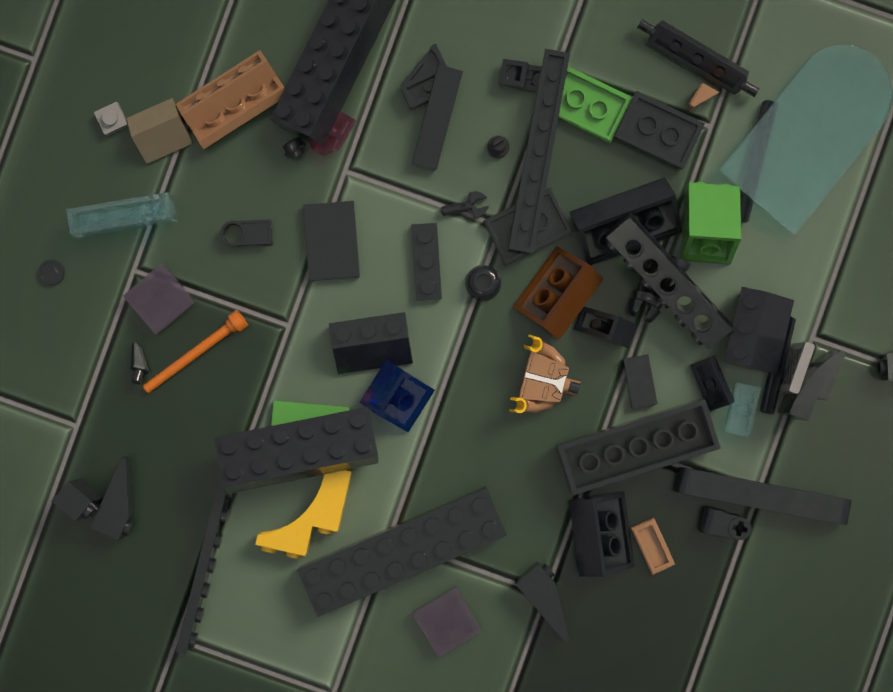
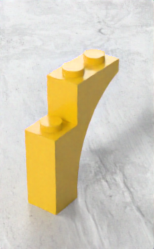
M348 469L324 474L318 494L308 509L299 518L284 527L260 532L257 535L255 545L261 546V550L265 552L276 553V550L285 551L288 557L300 559L301 555L306 556L308 554L314 527H318L317 531L324 534L332 535L333 531L338 532L353 470Z

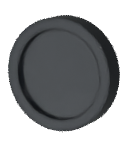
M46 260L40 265L38 275L45 284L56 285L63 280L65 270L60 262Z

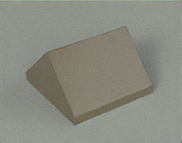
M173 98L127 118L131 137L147 165L193 145Z

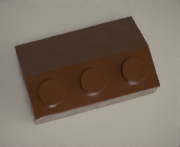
M556 246L515 302L513 308L538 327L560 340L604 278L588 263Z

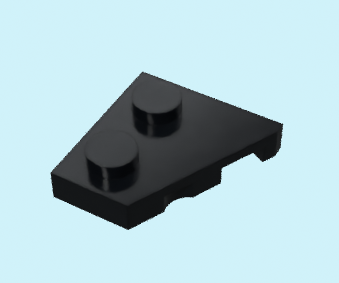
M436 43L430 47L428 53L417 63L411 74L400 85L410 110L428 102L437 65L446 66Z

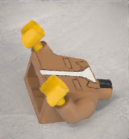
M533 335L528 336L533 339V344L530 347L524 345V348L529 350L530 353L518 398H510V400H514L517 403L515 409H509L512 413H538L551 409L556 402L561 401L563 393L577 396L581 382L567 378L569 367L565 366V359L554 347Z

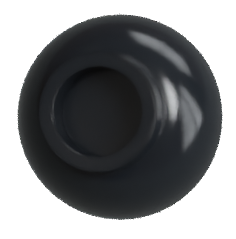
M478 265L472 268L465 280L467 292L478 301L493 299L500 292L502 285L498 271L488 265Z

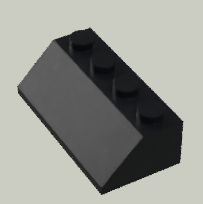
M665 177L569 211L574 232L585 262L590 266L621 255L619 251L615 253L609 248L606 243L608 240L606 233L629 212L638 219L657 241L682 233L676 194ZM630 240L626 246L629 249L635 250L640 247V243L636 240Z

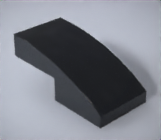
M503 59L499 85L537 93L542 66L529 65L528 62Z

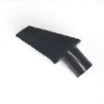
M132 343L130 369L134 373L131 382L140 385L143 375L148 374L149 369L142 347Z

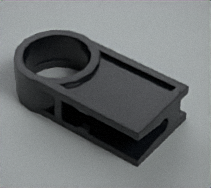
M271 220L229 221L221 228V239L232 247L273 245ZM230 225H238L243 231V236L237 243H230L225 239V231Z

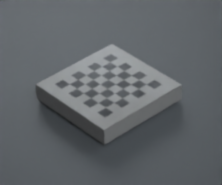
M808 342L793 344L784 370L780 392L785 394L799 393L815 348L814 344Z

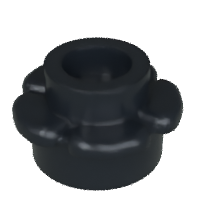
M300 136L282 146L286 152L284 156L290 154L292 158H295L305 152L303 147L306 145V142H303Z

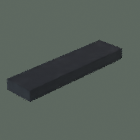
M437 65L412 164L437 170L463 71Z

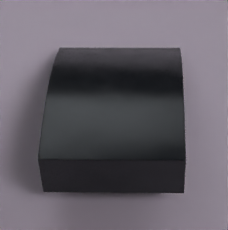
M842 350L828 351L812 362L807 368L799 393L786 394L778 413L796 420L809 421L816 400L828 401L846 352Z

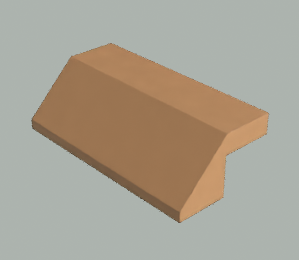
M259 50L176 103V106L202 148L205 149L277 103L285 87L263 53Z

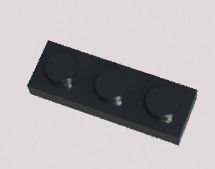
M437 223L412 224L417 301L442 299Z

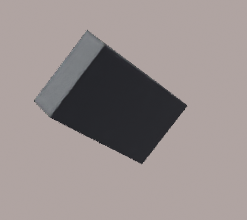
M649 355L624 358L623 365L631 408L658 404Z

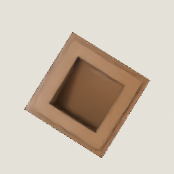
M704 83L700 84L688 103L686 110L691 111L713 99L719 92Z

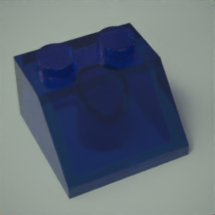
M386 359L359 403L368 407L376 415L409 433L435 389Z

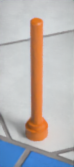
M238 310L228 315L229 319L226 320L225 325L145 383L143 389L150 393L232 331L235 333L244 330L249 326Z

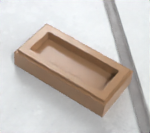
M654 518L630 527L652 575L675 565Z

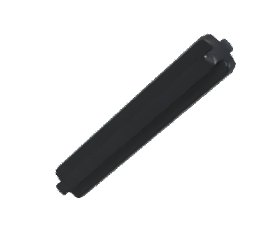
M792 316L790 317L777 375L768 373L760 407L762 413H775L796 318Z

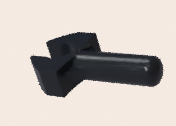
M478 191L469 192L470 197L466 202L442 206L441 214L447 216L468 211L473 214L474 218L482 217L489 209V206L477 208L471 205L476 200L487 199V196Z

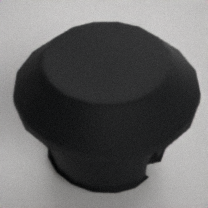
M496 135L488 141L487 150L495 158L504 157L509 151V142L505 137Z

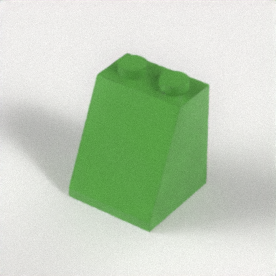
M704 182L689 183L684 196L680 259L692 262L731 264L741 241L740 186L706 184Z

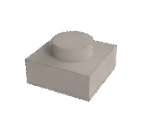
M117 101L94 112L105 136L128 127L126 117Z

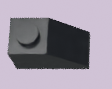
M583 307L577 317L573 330L629 349L637 324L620 316Z

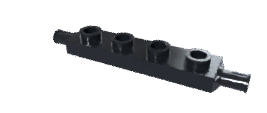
M642 19L637 26V29L650 35L648 38L649 45L735 95L743 90L753 97L758 93L760 88L747 81L748 70L662 20L656 26H653Z

